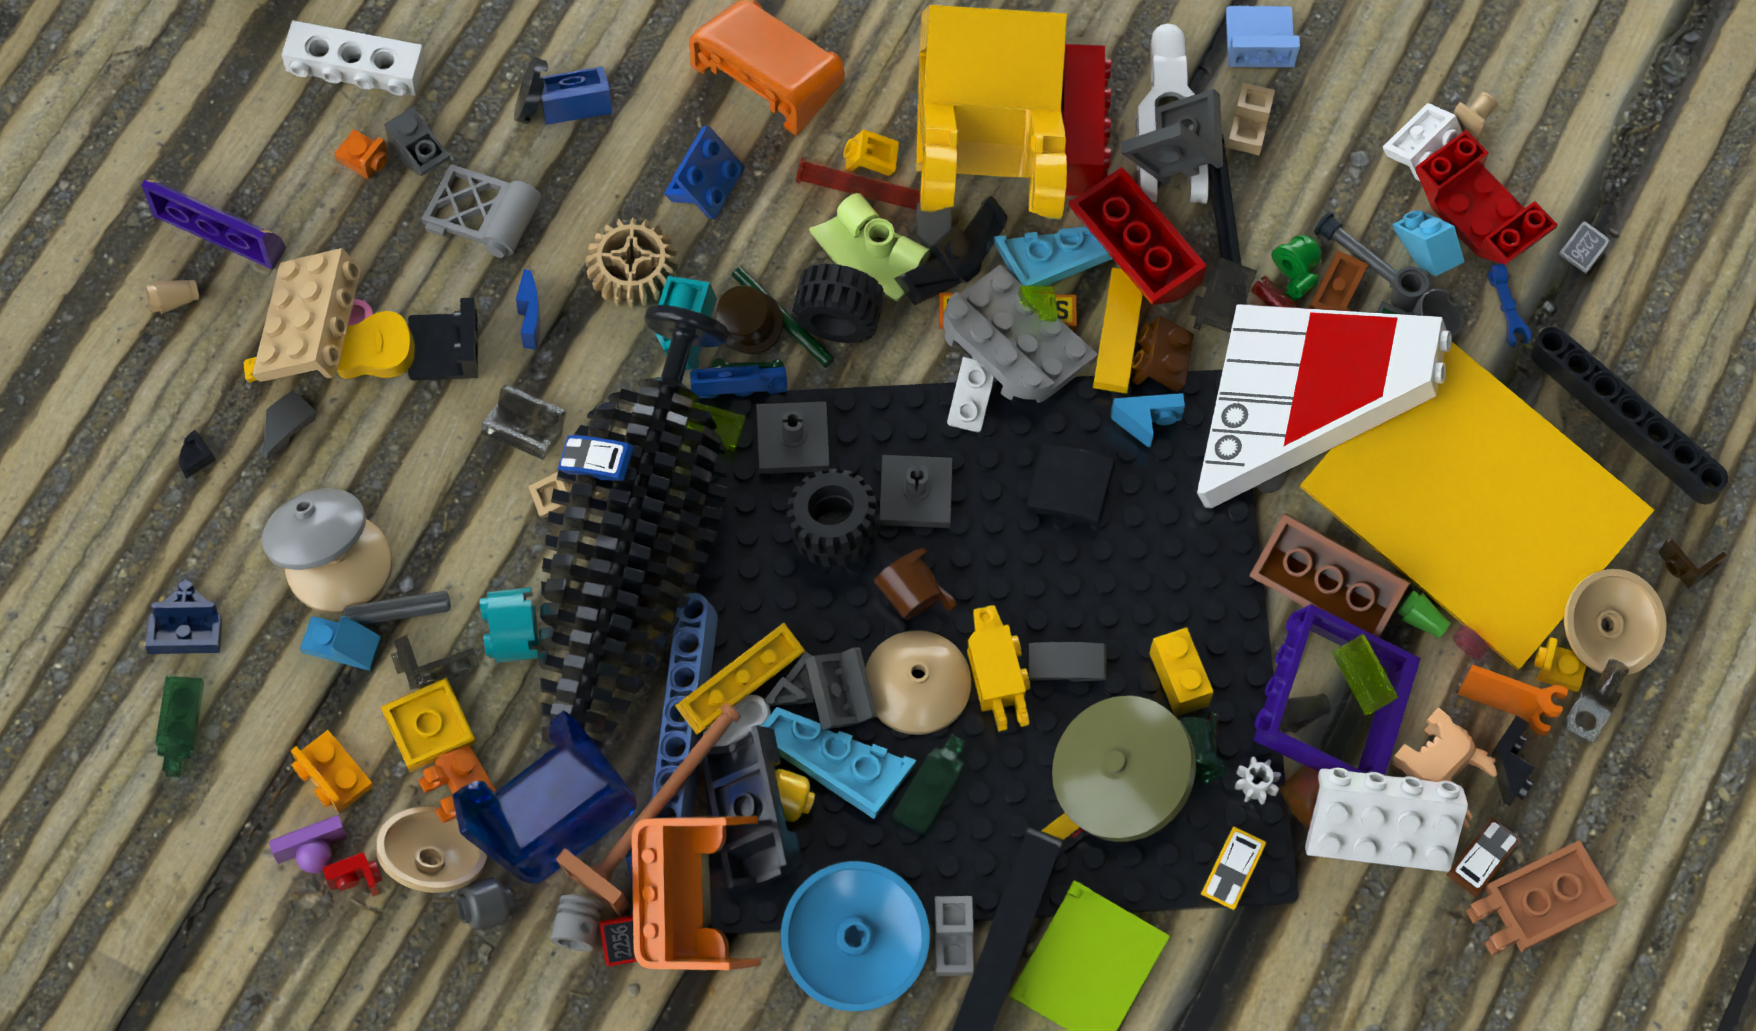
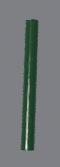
M742 266L737 267L733 271L732 277L740 285L751 286L772 297ZM776 301L782 312L783 327L824 368L828 367L834 361V357L804 328L800 327L795 322L796 320Z

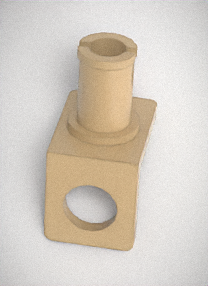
M1483 92L1469 108L1460 102L1455 108L1454 115H1456L1462 131L1467 130L1479 142L1486 124L1485 119L1497 108L1498 103L1492 95Z

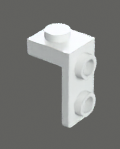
M963 357L947 424L965 430L981 432L993 381L996 382L997 379L974 357L972 359Z

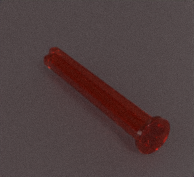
M805 157L801 158L796 176L797 184L804 181L851 194L861 193L863 197L914 210L917 208V203H920V190L806 162Z

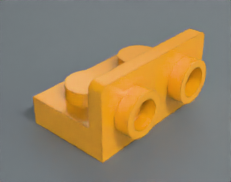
M329 730L301 751L297 746L290 750L295 760L291 766L303 781L310 778L317 788L313 792L325 808L332 805L340 814L374 787L370 779Z

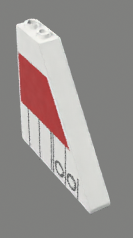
M1237 304L1197 491L1205 508H1213L1436 397L1438 384H1443L1445 380L1444 352L1450 351L1452 340L1451 331H1447L1443 318Z

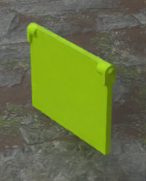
M1073 881L1066 897L1017 982L1014 983L1008 997L1067 1031H1117L1170 935L1093 892V890L1082 885V883Z

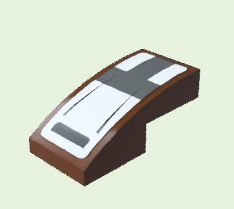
M1492 817L1454 864L1447 876L1474 897H1477L1522 839Z

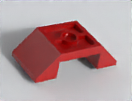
M1465 130L1418 164L1415 171L1432 210L1443 221L1455 226L1457 236L1477 257L1507 265L1556 229L1558 224L1536 201L1524 208L1484 166L1489 154L1487 150Z

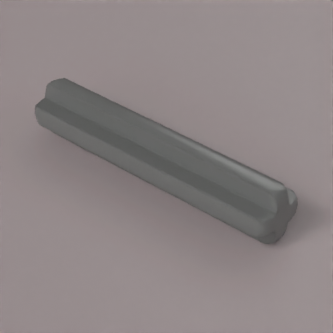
M439 591L350 605L344 608V616L360 625L448 612L451 608L450 597L447 591Z

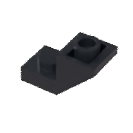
M1517 715L1491 754V757L1496 759L1494 765L1498 774L1497 780L1503 803L1509 807L1516 796L1523 800L1534 781L1529 779V776L1535 767L1517 756L1528 739L1522 733L1529 724Z

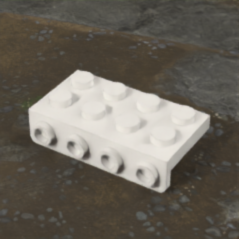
M1343 768L1321 769L1319 771L1320 788L1305 844L1307 855L1445 872L1451 870L1468 807L1464 789L1461 786L1450 781H1424L1411 776L1399 778L1384 776L1377 772L1366 774L1350 772Z

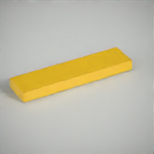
M1112 267L1093 388L1127 394L1143 294L1120 268Z
M783 623L677 703L675 707L697 735L718 718L722 713L720 708L724 703L733 708L806 650L787 625Z

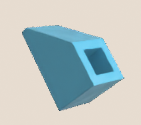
M1422 210L1411 211L1405 214L1402 220L1392 224L1395 233L1420 269L1438 276L1465 262L1455 226Z

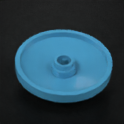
M852 861L838 863L821 869L810 876L790 899L781 925L782 954L788 971L795 982L814 1000L828 1007L843 1011L872 1010L889 1004L900 997L918 978L929 950L930 934L928 919L916 892L896 873L880 865L868 862Z

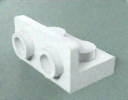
M1427 103L1383 146L1387 157L1409 166L1414 178L1420 181L1415 171L1416 166L1463 131L1456 115Z

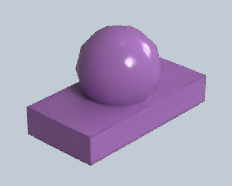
M336 815L272 839L268 843L277 864L296 857L298 866L303 871L313 874L321 873L323 871L322 867L330 864L332 850L329 845L346 839L347 835L339 816Z

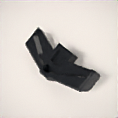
M989 196L985 198L964 232L957 225L929 247L937 257L936 259L894 278L914 305L958 284L969 282L980 272L982 261L994 244V237L999 236L1006 226L1007 214L994 197Z

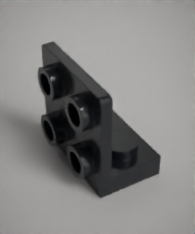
M460 298V311H454L453 314L410 315L408 317V327L415 344L414 360L408 369L410 380L478 378V313L474 298Z

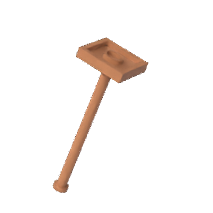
M723 704L720 708L722 713L599 866L594 865L590 868L566 848L556 858V861L566 875L620 917H624L632 906L624 894L609 883L612 880L610 875L632 848V831L634 826L642 819L656 818L732 722L737 723L742 716L728 704Z

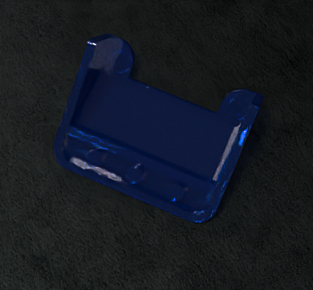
M565 710L555 716L548 725L549 737L556 746L499 790L494 792L485 782L474 781L452 795L460 834L526 883H538L547 879L561 868L556 858L565 848L573 855H579L631 816L637 807L634 793L579 722Z

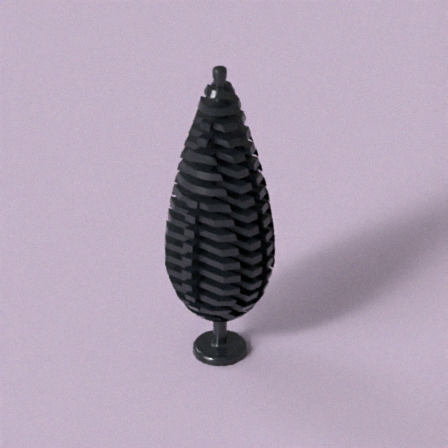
M655 305L646 309L644 320L647 326L657 334L671 339L661 377L639 380L637 382L640 386L638 393L620 387L607 397L609 402L598 404L587 414V418L594 419L591 420L590 426L580 425L574 434L615 440L633 445L624 481L600 480L591 475L567 474L558 470L556 477L558 481L573 485L571 492L553 488L551 502L566 506L564 515L552 511L548 512L547 524L563 530H560L558 537L546 534L545 548L557 551V554L553 555V559L543 557L542 572L550 573L551 575L550 578H547V582L541 581V595L551 603H544L540 606V618L551 627H543L539 630V642L549 650L553 647L569 652V654L565 655V659L549 655L548 652L539 654V664L544 671L549 670L562 674L559 682L540 678L541 692L555 695L556 700L571 704L566 705L553 702L550 705L543 702L540 703L541 715L543 717L550 718V721L566 726V730L553 727L541 728L542 740L560 748L559 754L544 753L546 765L555 769L552 780L549 781L547 795L555 800H566L571 788L569 784L572 774L582 775L590 766L588 763L577 759L578 753L599 755L605 746L603 742L583 735L584 731L611 735L618 725V722L607 720V716L593 711L609 714V710L624 714L631 705V701L612 697L615 689L635 694L639 692L645 683L639 676L635 678L620 674L621 667L625 666L639 670L638 674L651 672L657 661L648 653L662 651L668 639L660 632L674 630L680 618L674 616L676 608L685 609L690 600V596L680 594L682 586L695 588L700 577L698 574L686 572L688 564L691 563L704 567L709 557L708 553L693 550L694 542L713 545L717 535L715 531L700 528L699 523L701 519L720 523L723 510L706 506L705 501L706 497L726 501L727 487L710 483L712 475L722 478L727 477L726 463L716 461L718 453L725 455L726 450L721 437L713 431L717 428V425L710 410L707 412L692 408V402L698 401L699 397L685 386L682 380L691 347H718L727 340L729 331L718 320L693 310L667 305ZM619 403L634 407L632 413L618 410ZM688 422L703 425V432L688 429ZM614 426L626 429V435L613 432ZM682 445L697 448V454L682 451ZM676 467L692 470L691 476L676 473ZM670 489L686 492L685 498L670 495ZM596 492L609 495L608 501L596 499ZM664 511L680 514L679 521L663 517ZM590 514L603 517L601 523L589 521ZM658 533L674 536L673 543L657 539ZM584 536L597 539L595 546L582 543ZM652 555L668 558L667 565L651 561ZM577 559L590 561L589 568L576 565ZM646 577L661 580V587L646 584ZM571 580L583 583V591L570 588ZM640 599L656 603L655 610L639 606ZM565 603L578 606L577 613L560 608H564ZM634 621L651 625L649 632L634 629ZM558 625L572 628L571 636L554 632V628L557 629ZM628 643L644 647L643 654L625 651Z

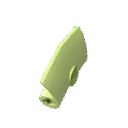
M855 193L847 197L839 205L837 217L809 228L812 236L835 264L855 268L875 278L883 286L885 296L895 302H898L905 292L894 278L927 263L931 254L930 249L906 236L895 233L892 224L880 218L861 193ZM877 237H882L886 239L883 242L873 241V239Z

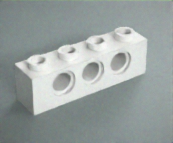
M294 20L291 22L281 54L286 71L295 76L319 77L330 83L345 82L355 84L357 87L367 90L372 88L387 90L391 94L398 96L405 94L416 96L426 63L423 46L420 44ZM319 53H327L324 56L315 57ZM352 59H359L355 63H347ZM385 65L391 66L388 69H380L382 66Z

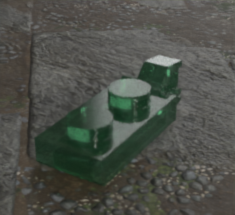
M166 676L155 741L157 755L164 757L162 771L165 772V777L180 778L183 758L191 759L192 750H194L204 688L202 678Z
M951 735L942 751L934 748L931 754H928L894 811V819L923 835L926 834L960 776L963 763L957 760L964 748L963 744L965 741Z

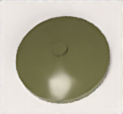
M1118 696L1102 700L1081 712L1061 736L1054 754L1052 780L1057 800L1065 814L1076 825L1098 838L1125 842L1147 837L1169 824L1185 805L1191 793L1196 773L1194 746L1186 728L1178 718L1157 702L1137 696Z

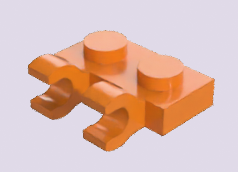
M470 745L438 756L435 762L436 765L424 769L422 773L425 777L418 780L424 793L431 792L446 784L452 792V796L440 801L442 807L435 810L442 823L449 822L463 814L468 822L471 823L501 811L504 805Z

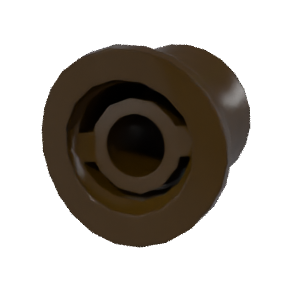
M741 285L726 291L717 304V319L727 327L729 333L725 342L733 350L748 355L759 354L774 347L779 340L783 330V316L779 305L768 294L758 291L751 286Z

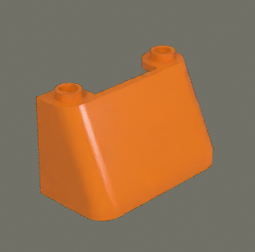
M755 0L736 1L699 27L689 38L691 67L703 75L710 67L711 72L716 75L722 70L770 102L771 112L776 114L779 110L786 118L783 128L795 136L802 131L845 79V71L842 66L843 61L836 53L832 51L827 52L764 11Z

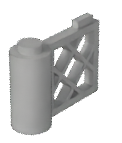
M450 164L421 220L426 225L425 230L427 232L443 237L448 232L485 244L487 252L495 257L503 258L514 253L542 199V195L536 188L525 182L513 181L509 183ZM455 177L468 180L471 186L454 194L450 190ZM489 188L499 190L495 199L483 204L481 203L478 195L479 192ZM475 195L478 206L460 213L455 202ZM450 204L453 205L456 215L443 220L435 217L438 209ZM482 213L484 221L479 231L465 227L464 220Z

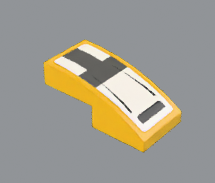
M1233 826L1201 895L1235 910L1267 842Z

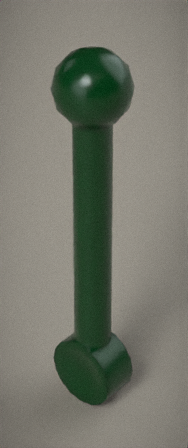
M717 358L712 362V368L759 365V369L784 367V363L780 359H775L772 362L725 363L723 359Z

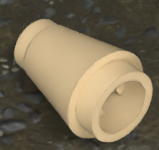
M195 280L153 281V285L145 286L151 313L160 312V314H164L194 300H199Z

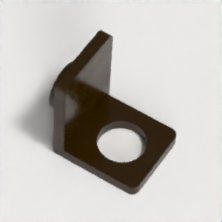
M1672 538L1667 539L1659 550V554L1665 560L1669 572L1674 577L1680 578L1688 589L1717 570L1727 557V554L1722 552L1697 569Z

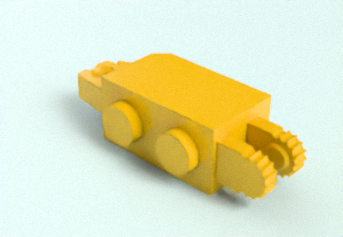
M995 605L974 609L975 632H973L968 640L967 656L982 712L993 710L997 728L999 731L1007 730L1008 724L1003 707L1014 705L1017 721L1020 723V726L1029 725V717L1024 699L1026 690H1030V681L1026 668L1020 669L1017 657L1022 655L1018 636H1011L1009 625L1003 626Z

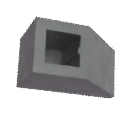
M413 107L384 124L390 146L404 165L418 175L423 176L450 160L449 154Z

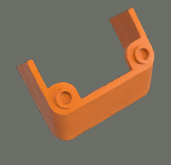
M758 816L649 818L640 820L634 826L632 831L634 955L642 967L647 969L734 970L761 966V958H729V943L725 934L717 928H703L702 854L716 853L722 849L726 842V825L758 823Z

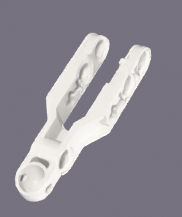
M1162 24L1152 34L1150 45L1151 91L1138 106L1136 136L1156 130L1155 108L1159 106L1161 98L1174 96L1180 100L1195 95L1188 87L1185 37L1182 30L1174 24ZM1194 124L1190 125L1188 129L1193 131ZM1208 164L1199 166V174L1187 177L1188 184H1191L1190 202L1192 204H1207ZM1137 165V185L1154 203L1157 201V179Z

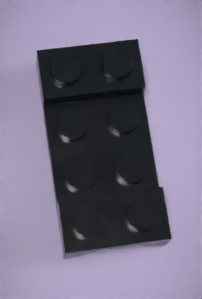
M759 725L751 727V736L729 746L712 747L702 760L713 816H758V823L726 825V842L720 850L728 889L744 892L804 868L796 832L787 831L774 766L781 764L775 732L774 729Z

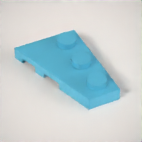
M1086 226L1060 229L1056 234L1038 235L1037 232L1024 233V237L1007 239L1006 235L994 237V245L1011 275L1030 292L1113 259Z

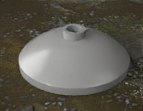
M330 488L310 490L289 499L271 515L263 529L262 547L269 560L282 568L304 570L319 567L339 558L351 549L363 533L366 524V514L358 498L349 492Z

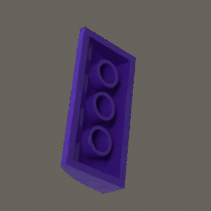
M145 179L141 184L153 217L272 270L286 249L283 240L268 230L155 180Z

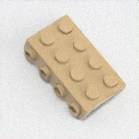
M342 248L280 262L252 373L258 381L264 382L318 370L327 379L336 376L357 283L360 277L359 265Z

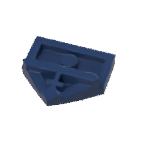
M184 579L177 585L178 590L162 602L155 601L151 605L153 614L149 616L145 645L148 654L220 653L221 615L217 612L215 603L208 601L197 592L189 580Z

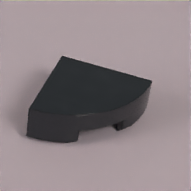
M196 430L187 435L184 439L179 459L180 468L186 479L216 460Z

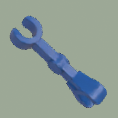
M1504 264L1492 265L1491 271L1488 272V279L1491 286L1496 288L1501 303L1500 308L1504 312L1507 321L1506 341L1510 347H1515L1516 338L1513 333H1520L1524 337L1525 344H1528L1531 338V331L1520 316H1518L1515 307L1516 302L1512 298L1508 287L1507 269Z

